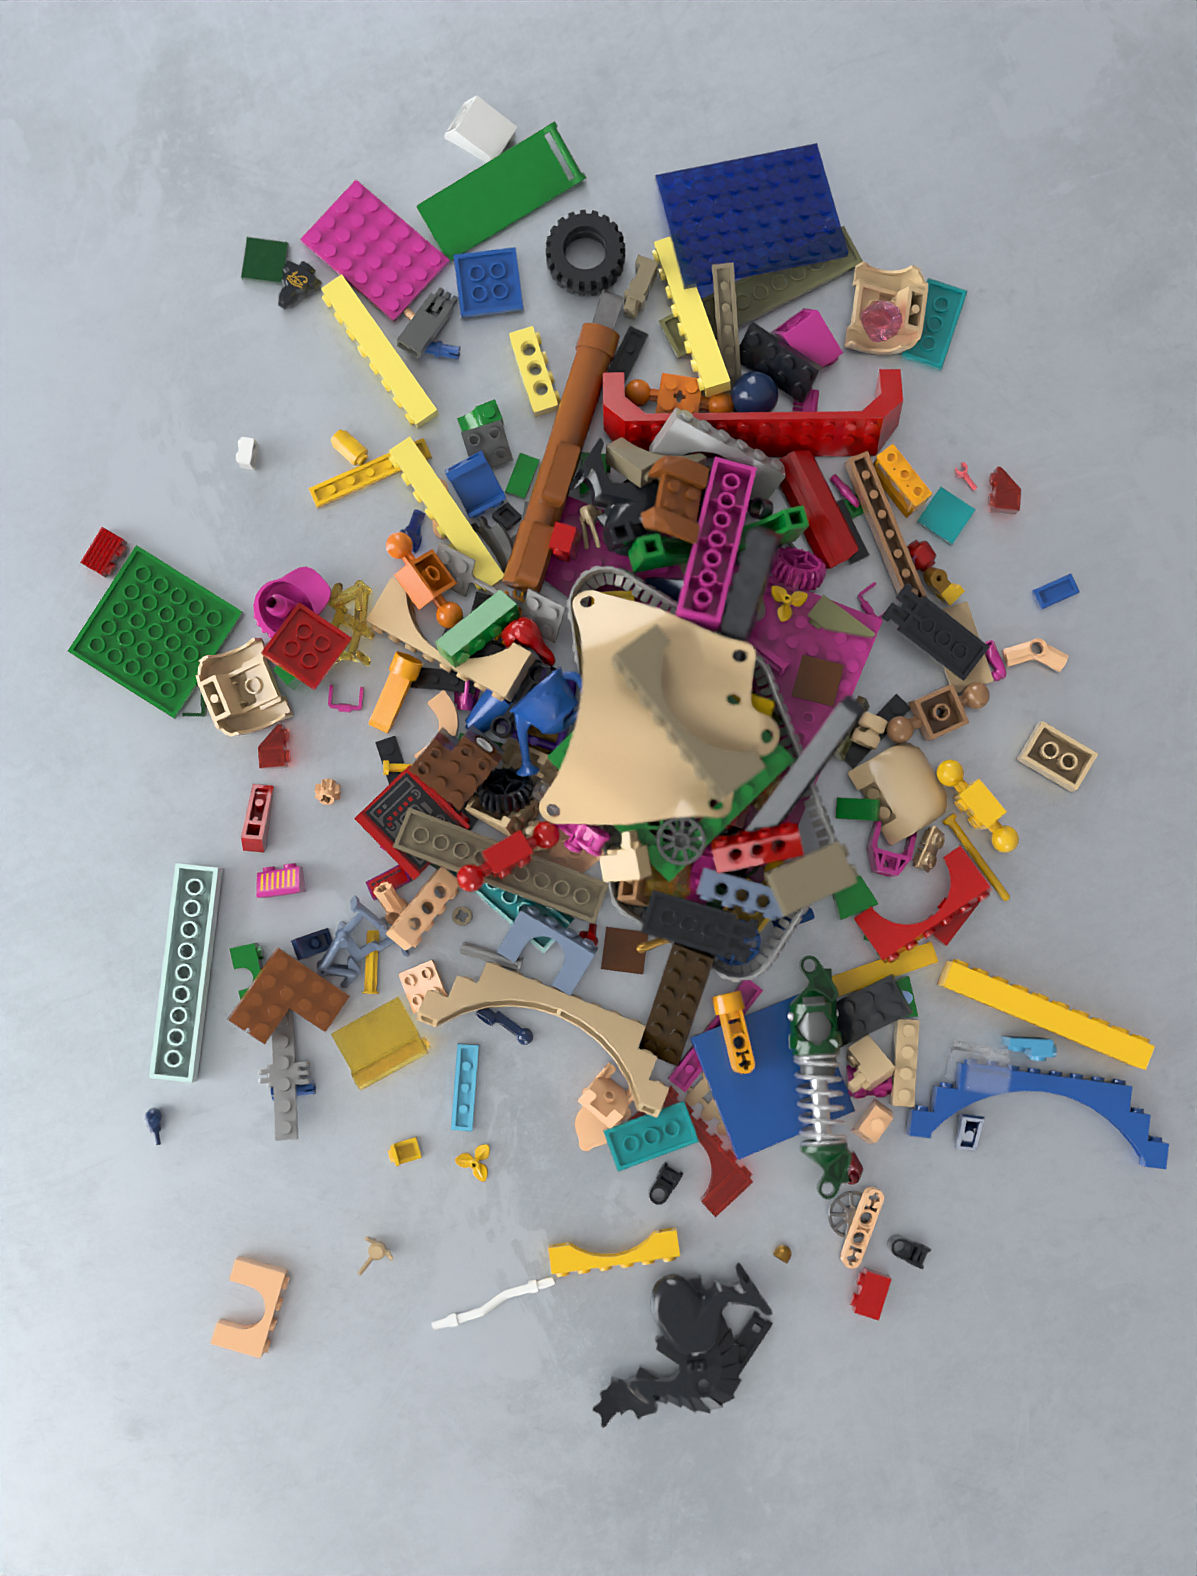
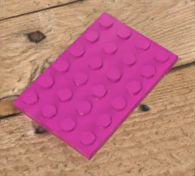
M355 180L300 239L301 243L338 275L342 274L353 288L394 323L450 263L445 255L358 180Z

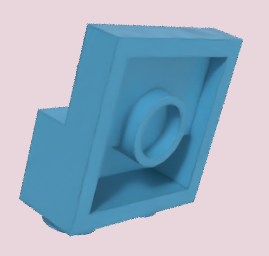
M1001 1036V1044L1008 1046L1007 1050L1022 1052V1054L1028 1055L1029 1059L1034 1061H1046L1047 1057H1056L1057 1047L1056 1044H1053L1052 1039L1045 1037Z

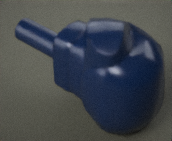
M154 1107L145 1113L144 1121L149 1128V1133H154L156 1145H161L159 1131H161L162 1113L158 1108Z

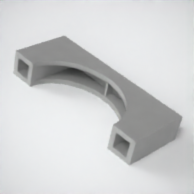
M675 408L649 446V452L662 455L682 456L691 452L705 451L719 454L733 462L756 467L750 495L751 500L756 497L768 500L786 476L784 465L778 459L767 457L761 450H754L744 441L730 437L726 431L717 430L707 421H700L693 417L689 411Z

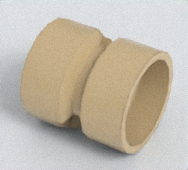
M865 712L858 721L859 727L855 728L851 740L861 746L876 750L881 740L879 734L884 732L888 722L877 715Z

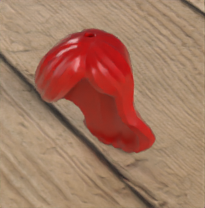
M521 617L512 621L503 630L502 640L507 648H510L515 643L520 647H528L534 650L543 663L550 667L556 663L554 654L544 643L540 629L532 619Z

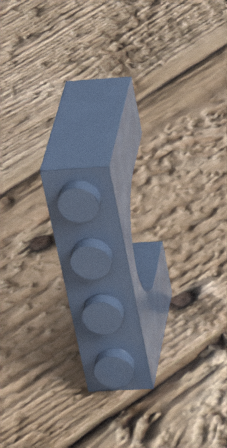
M525 904L497 952L515 963L525 945L531 939L539 936L554 939L562 947L565 959L552 985L570 996L595 956L598 947L595 946L593 941L578 936L573 929L561 926L553 917H546L536 907Z

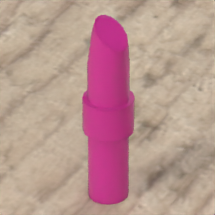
M834 474L830 481L838 488L843 497L858 508L859 500L851 492L852 490L848 485H845Z

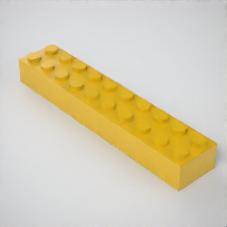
M953 959L952 962H945L937 985L1123 1063L1146 1070L1155 1048L1154 1045L1149 1044L1150 1039L1133 1033L1130 1036L1129 1030L1112 1025V1027H1108L1109 1022L1095 1017L1089 1019L1090 1014L1072 1008V1011L1068 1010L1069 1005L1054 1000H1052V1003L1048 1002L1049 997L1035 992L1029 994L1028 988L1018 984L1010 986L1008 985L1009 980L994 975L991 978L988 976L989 972L980 968L973 967L969 969V964L961 960Z

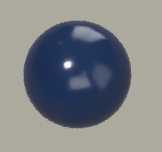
M752 371L745 373L736 380L732 387L731 399L738 413L772 412L778 402L779 395L776 383L763 372Z

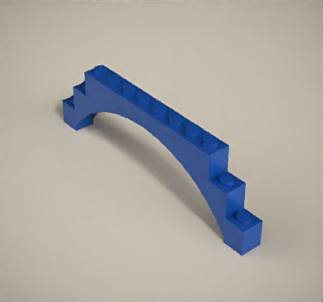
M964 1059V1063L957 1062L955 1087H953L952 1083L940 1082V1086L933 1085L930 1110H928V1106L915 1105V1108H909L906 1134L931 1139L932 1132L946 1119L970 1104L990 1096L1020 1091L1057 1094L1074 1099L1106 1118L1130 1143L1139 1157L1140 1165L1165 1170L1167 1167L1169 1143L1162 1141V1137L1149 1136L1148 1139L1151 1115L1144 1113L1142 1108L1131 1107L1130 1111L1132 1086L1127 1085L1126 1080L1113 1079L1112 1082H1105L1104 1077L1091 1076L1090 1080L1083 1079L1082 1074L1070 1073V1077L1062 1076L1060 1071L1049 1070V1074L1041 1073V1069L1028 1067V1071L1019 1070L1020 1066L1007 1065L1006 1068H999L998 1063L985 1062L984 1066L977 1065L976 1060Z

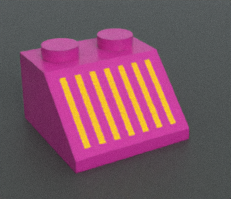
M296 863L283 865L284 869L276 870L275 866L262 868L263 872L257 873V898H270L306 892L303 867H297Z

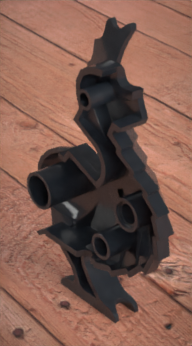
M599 438L570 483L568 490L576 489L581 483L587 485L591 493L592 506L606 508L594 520V524L599 522L604 529L607 524L628 518V521L639 519L642 512L655 507L660 481L655 479L641 488L629 479L620 484L612 482L608 478L602 462L601 451L604 442ZM706 487L701 491L697 523L699 520ZM670 534L664 535L665 537H675ZM633 545L614 550L613 552L618 555L628 556V552ZM742 552L736 553L734 566L740 565L738 561Z
M740 1262L736 1264L739 1282L729 1284L714 1279L708 1290L702 1284L701 1275L695 1278H685L680 1274H669L656 1281L650 1298L651 1313L662 1334L660 1337L658 1335L655 1336L656 1350L678 1364V1371L670 1377H660L639 1366L636 1375L625 1380L612 1377L610 1385L600 1392L601 1401L593 1407V1411L601 1416L602 1428L606 1427L618 1412L623 1415L626 1411L632 1410L638 1420L643 1416L654 1414L658 1410L656 1401L665 1404L670 1402L680 1408L685 1406L695 1413L696 1411L711 1413V1410L723 1408V1404L735 1399L734 1393L742 1381L739 1378L741 1368L739 1343H735L732 1330L728 1328L722 1311L730 1304H740L756 1307L767 1316L773 1314L771 1308ZM706 1379L710 1382L708 1388L702 1389L698 1386V1382Z

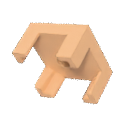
M608 1063L591 1082L578 1102L611 1129L623 1117L627 1107L633 1101L630 1088L625 1091L610 1078L616 1071V1068L611 1063Z

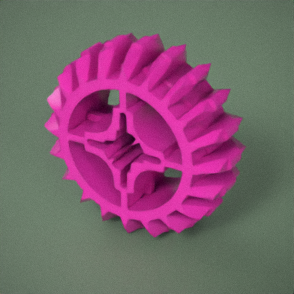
M796 547L779 548L770 574L773 575V578H777L779 583L783 582L785 586L792 587V589L798 588L800 591L803 589L810 591V589L816 590V588L821 586L827 569L825 568L826 565L822 562L823 560L817 558V555L811 554L810 551L807 552Z

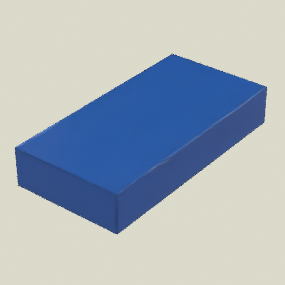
M1071 573L1031 591L1040 610L1080 593Z

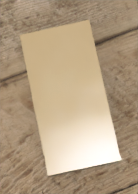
M967 601L942 609L979 638ZM985 654L964 681L960 680L943 666L948 684H953L956 693L963 692L964 688L972 682H980L984 685L994 682Z

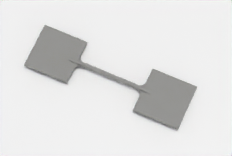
M441 542L439 543L436 554L458 583L451 590L466 597L470 583H475L494 594L499 591L489 584L474 578L473 569L476 560ZM531 588L528 589L525 602H521L506 594L521 608V617L532 619L538 625L542 637L556 643L566 606Z

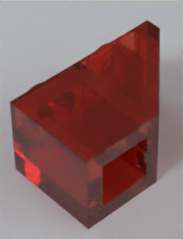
M996 467L989 477L992 493H989L988 506H991V513L1017 514L1020 511L1021 488L1002 467Z
M277 724L258 746L259 768L262 770L288 768V763L291 762L290 750H287L286 742L289 741V730L285 729L283 724Z

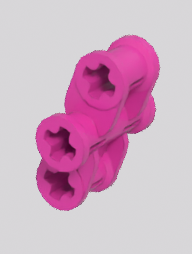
M555 824L570 836L569 839L565 840L564 846L576 853H580L584 848L589 854L599 857L602 854L601 849L605 842L610 839V835L595 824Z

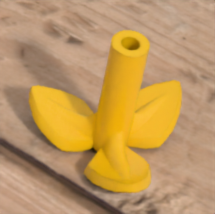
M772 586L771 588L773 599L776 602H783V605L777 609V615L781 622L789 620L792 616L791 604L800 607L808 598V594L801 591L794 592L790 596L783 587Z
M487 1144L479 1145L475 1149L474 1158L469 1153H462L454 1161L462 1168L470 1167L475 1178L485 1182L488 1176V1168L480 1163V1161L488 1159L490 1147Z

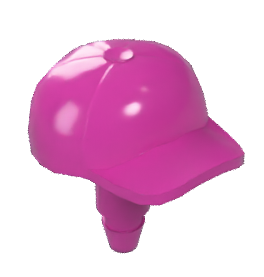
M307 566L299 567L282 578L267 582L260 588L253 604V617L257 620V626L262 628V633H268V637L272 638L298 602L320 616L330 601L332 595L331 588L314 569Z

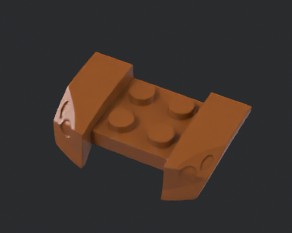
M666 455L657 460L647 475L649 477H660L656 506L641 513L644 527L697 544L700 524L696 523L701 491L707 486L709 468L685 457Z

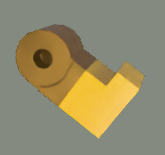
M929 567L924 572V582L943 604L951 606L965 592L961 585L951 583L948 580L947 573L942 569Z

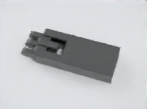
M441 287L435 295L430 293L397 338V347L420 359L453 313V307L457 303L458 297L454 295L448 301L451 297V293L448 291L441 297L444 293V289ZM439 309L441 312L437 318L431 315V312L436 315Z

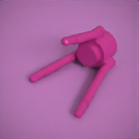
M470 679L468 682H465L464 693H460V697L459 692H454V704H457V709L472 711L478 701L481 690L476 688L474 697L473 694H469Z

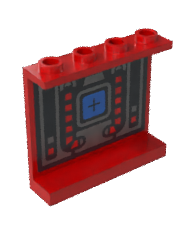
M409 765L354 819L415 880L431 862L396 850L393 847L408 807L468 829L470 826L467 824L469 819L461 811L457 813L452 808L454 805L451 802L446 801L436 793V790L426 785L416 774L409 771L411 765Z

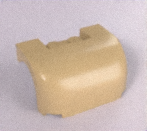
M861 262L855 266L853 286L856 287L851 325L847 326L845 348L875 355H890L911 349L920 340L928 294V283L925 282L920 268L911 265L902 270H882L870 266L867 262Z
M253 638L234 650L217 655H206L199 660L198 675H196L198 686L216 728L229 735V737L255 733L294 716L286 696H281L267 658L261 655L262 650L265 648L262 638Z
M897 743L847 772L858 791L861 789L866 799L880 800L879 821L882 825L881 831L890 846L931 824L946 812L948 796L943 785L937 779V775L919 747H915L911 743Z

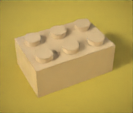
M1042 721L1037 723L1016 760L1068 791L1073 792L1078 790L1098 753Z

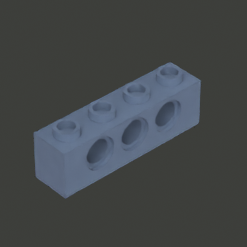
M703 868L696 893L701 894L700 899L713 902L715 898L722 901L721 905L734 908V905H739L743 907L742 911L755 914V911L763 912V917L771 920H776V917H783L771 887ZM722 882L726 885L727 889L724 894L718 895L715 887L718 883ZM740 889L747 891V898L743 901H739L736 897V893ZM761 895L768 897V904L764 907H760L757 903Z

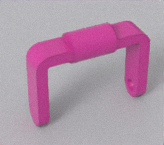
M873 582L857 595V599L866 614L882 619L881 616L883 614L877 617L874 609L862 597L864 593L876 585Z
M329 686L328 706L331 709H338V712H352V710L360 711L362 709L364 687H360L359 706H353L352 704L344 703L332 704L334 686Z

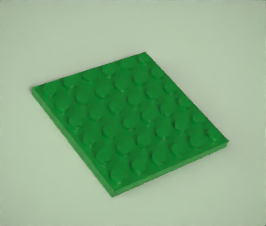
M136 545L68 649V652L176 719L198 684L196 675H198L199 660L206 655L218 654L243 615V612Z

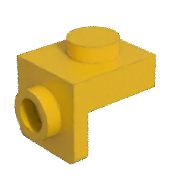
M417 1136L390 1145L391 1150H388L391 1163H395L396 1167L423 1157Z

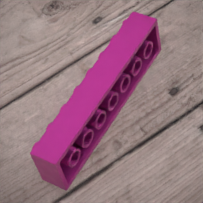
M718 457L714 458L698 520V524H700L697 544H692L675 616L712 632H716L720 624L757 469L756 467Z

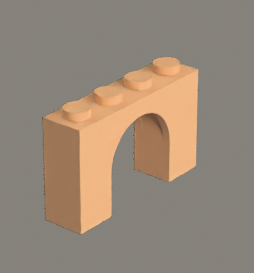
M238 1256L235 1259L229 1281L256 1289L264 1299L265 1313L262 1320L253 1325H242L220 1319L216 1323L211 1344L257 1358H261L264 1352L268 1353L271 1345V1340L268 1339L270 1331L274 1332L278 1319H275V1314L277 1310H281L284 1298H281L282 1290L287 1289L290 1277H287L288 1270Z

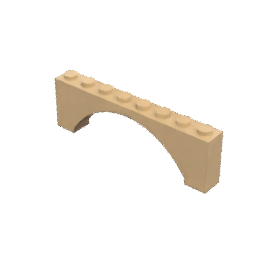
M393 577L389 580L366 619L372 625L370 629L380 635L383 632L388 634L387 638L396 644H399L400 641L406 644L404 648L413 653L421 652L423 654L422 658L431 663L434 660L439 662V667L449 673L451 670L457 672L456 676L465 682H468L470 679L475 682L473 686L483 692L488 689L493 692L491 696L501 702L504 699L509 702L512 701L529 668L536 660V657L530 651L513 643L510 648L481 658H468L465 663L454 668L426 640L417 623L411 598L399 584L398 580Z

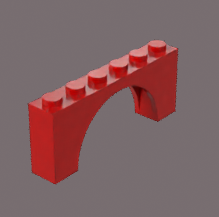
M961 845L943 857L950 873V890L944 905L935 915L915 924H898L883 918L872 907H869L854 918L884 963L888 961L893 963L901 957L900 953L904 950L910 951L918 945L919 940L924 937L925 939L930 938L936 933L935 929L941 925L944 927L954 921V916L959 913L965 914L972 909L971 905L976 901L982 902L990 896L991 886Z

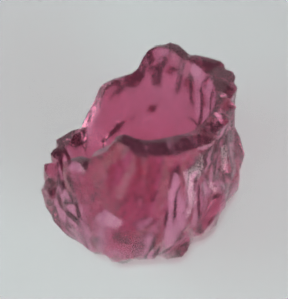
M877 301L869 305L860 315L863 328L872 342L886 341L898 334L902 324L900 309L888 301Z

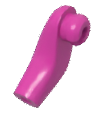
M993 640L986 641L985 643L989 646V649L986 651L985 656L987 662L994 670L991 672L993 680L1005 679L1007 675L1006 669Z

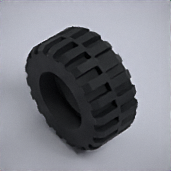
M580 210V214L575 215L573 211L568 213L567 219L561 217L558 220V225H553L551 228L550 236H547L545 248L547 267L550 270L552 279L557 280V285L560 288L566 287L568 293L574 294V291L579 292V296L584 297L585 293L591 292V296L597 295V291L608 290L610 284L614 285L617 282V277L621 276L623 272L626 250L622 232L618 231V225L615 222H609L607 215L603 214L600 217L598 216V211L592 210L591 214L586 213V210ZM592 238L600 242L605 248V258L594 268L580 269L568 262L566 249L577 239Z

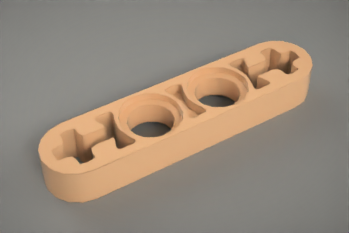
M874 1186L867 1187L864 1190L841 1251V1261L850 1269L857 1268L861 1264L884 1202L883 1193ZM875 1193L878 1197L871 1202L869 1196ZM863 1213H871V1219L868 1222H861V1215ZM862 1232L864 1235L863 1240L855 1243L853 1241L854 1235ZM853 1253L855 1259H851L849 1262L847 1256H851Z

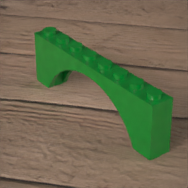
M804 505L783 509L762 520L743 526L737 553L746 550V535L749 530L756 526L783 534L780 544L795 542L809 527ZM660 534L637 538L628 552L633 574L688 563L693 543L680 538L665 537Z

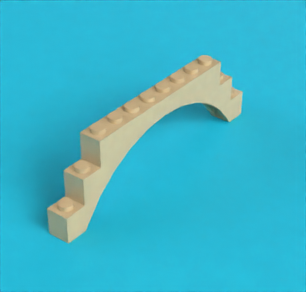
M486 962L478 983H475L469 977L457 975L448 998L439 991L427 990L418 1010L416 1020L435 1028L462 1014L484 1008L508 1006L539 1010L570 1022L595 1039L613 1058L628 1083L636 1109L656 1118L659 1115L669 1087H666L664 1083L658 1080H649L657 1056L653 1055L649 1050L637 1049L646 1027L640 1021L622 1017L616 1011L605 1010L599 1004L585 1002L577 995L569 996L556 987L544 985L537 979H529L520 972L504 969L498 963Z

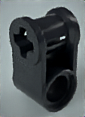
M664 1162L649 1188L648 1196L650 1200L656 1205L664 1204L684 1173L674 1170L668 1166L667 1162ZM657 1188L664 1191V1196L660 1200L652 1197L653 1191Z
M901 1235L891 1236L887 1243L888 1249L894 1256L920 1269L924 1268V1260L928 1252L932 1250L919 1242L912 1241ZM900 1241L903 1242L902 1250L895 1251V1244Z

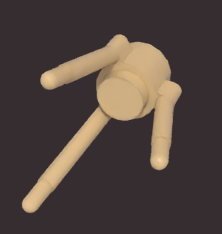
M592 504L586 505L579 510L585 549L589 548L587 524L591 528L597 548H600L601 545L594 520L602 514L601 509L597 510L596 506H592Z
M365 1237V1240L371 1243L368 1249L370 1257L360 1268L358 1275H362L373 1260H380L384 1255L389 1260H393L391 1251L386 1248L383 1242L377 1241L376 1238Z

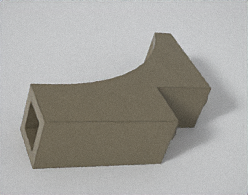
M621 437L606 445L605 463L641 488L655 479L660 481V477H649L647 475L655 462L666 455L646 451ZM701 453L677 456L688 458L706 466V456Z

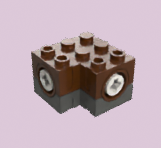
M474 725L470 726L460 740L454 735L449 734L442 727L416 758L409 771L416 774L421 781L436 790V793L460 810L479 785L484 782L491 771L499 764L506 751Z

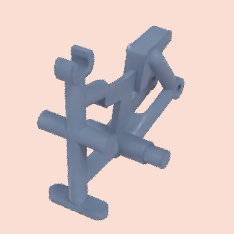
M356 895L351 899L350 905L351 910L354 913H358L347 925L344 921L338 923L334 940L323 958L316 964L317 974L321 977L326 975L345 977L340 984L342 988H347L361 974V967L358 962L375 950L382 951L395 943L386 935L390 927L385 917L378 918L360 903ZM366 918L380 929L381 936L386 939L381 942L373 940L359 948L351 937V932ZM341 948H346L350 953V956L347 958L348 965L332 963ZM401 948L402 954L409 957V951Z

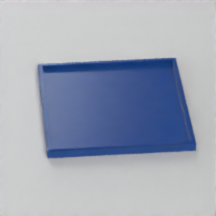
M799 994L744 1016L755 1061L754 1069L750 1073H736L732 1069L721 1025L690 1038L738 1160L799 1135L801 1129L813 1126V1123L802 1122L798 1119L801 1114L812 1111V1109L802 1108L797 1105L799 1100L811 1097V1094L799 1093L795 1089L799 1085L810 1083V1080L794 1076L797 1071H800V1066L793 1061L794 1055H792V1050L789 1049L788 1035L791 1034L790 1020L788 1019L789 1004ZM735 1019V1020H733V1021H730V1022H728V1023H729V1024L736 1023V1022H737V1019ZM738 1036L733 1041L737 1049L742 1045V1040ZM736 1052V1055L745 1054V1052ZM742 1060V1062L739 1063V1066L743 1067L744 1065H746V1061ZM835 1068L833 1076L842 1078L839 1068ZM843 1078L840 1082L829 1083L828 1091H841L844 1093L842 1096L829 1098V1105H841L844 1107L841 1111L830 1112V1120H835L854 1112L855 1108ZM813 1115L804 1118L813 1119Z

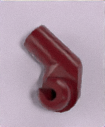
M853 1151L850 1152L852 1159L848 1170V1184L850 1185L857 1184L863 1172V1166Z

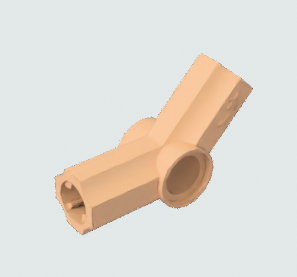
M1040 638L1002 650L1007 667L1030 660H1037L1061 672L1069 655L1046 644ZM1032 644H1037L1040 647L1039 654L1033 653L1031 649Z
M387 881L376 887L374 894L386 912V921L393 925L408 906V902L400 898L392 884H389ZM410 921L409 925L416 928V924Z

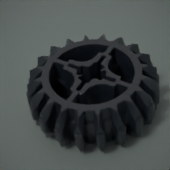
M503 766L502 769L495 768V771L491 772L477 788V797L480 805L484 806L485 810H490L491 813L498 812L499 815L502 813L509 814V812L517 813L518 809L524 810L525 806L530 805V801L534 797L535 786L531 776H518L517 771L520 768L514 769L513 766L510 768Z

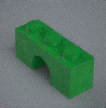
M258 943L230 948L233 968L248 969L252 973L254 981L263 968L262 959H264V951L262 946H259ZM248 988L238 990L240 1000Z

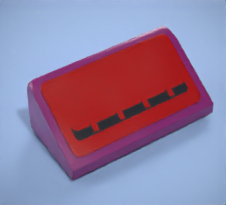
M397 865L365 883L373 901H376L378 899L374 894V890L381 883L388 881L397 890L413 881L410 875L400 865Z

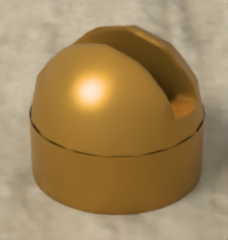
M785 1245L778 1246L773 1252L776 1258L786 1264L792 1255L790 1248Z

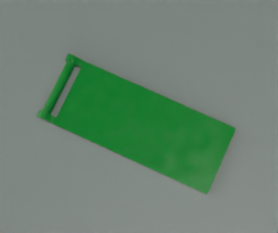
M555 121L416 206L438 246L449 261L454 259L453 255L466 252L587 178L584 172L581 173L557 130L558 126ZM551 134L575 178L568 179L544 135Z

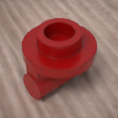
M590 923L588 931H580L578 936L593 941L595 946H597L599 942L596 937L597 924Z

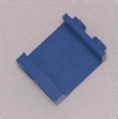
M482 450L444 470L469 518L473 516L474 518L480 517L485 513L486 509L490 507L497 508L504 503L503 500L507 499Z

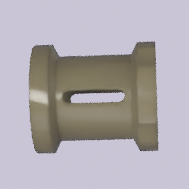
M464 906L456 908L452 914L453 921L460 926L469 924L473 918L471 910ZM460 910H463L464 913H468V917L465 918V922H462L461 919L457 918V915L460 914Z

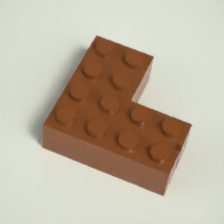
M276 948L227 1020L243 1031H246L248 1028L247 1033L265 1045L289 1009L326 1032L350 996L280 948Z

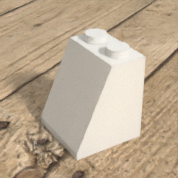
M475 96L464 103L444 137L487 163L505 152L503 151L505 146L509 145L516 136L514 132L517 126L479 96Z

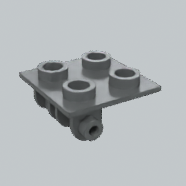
M501 420L461 432L468 457L482 450L490 467L513 461Z

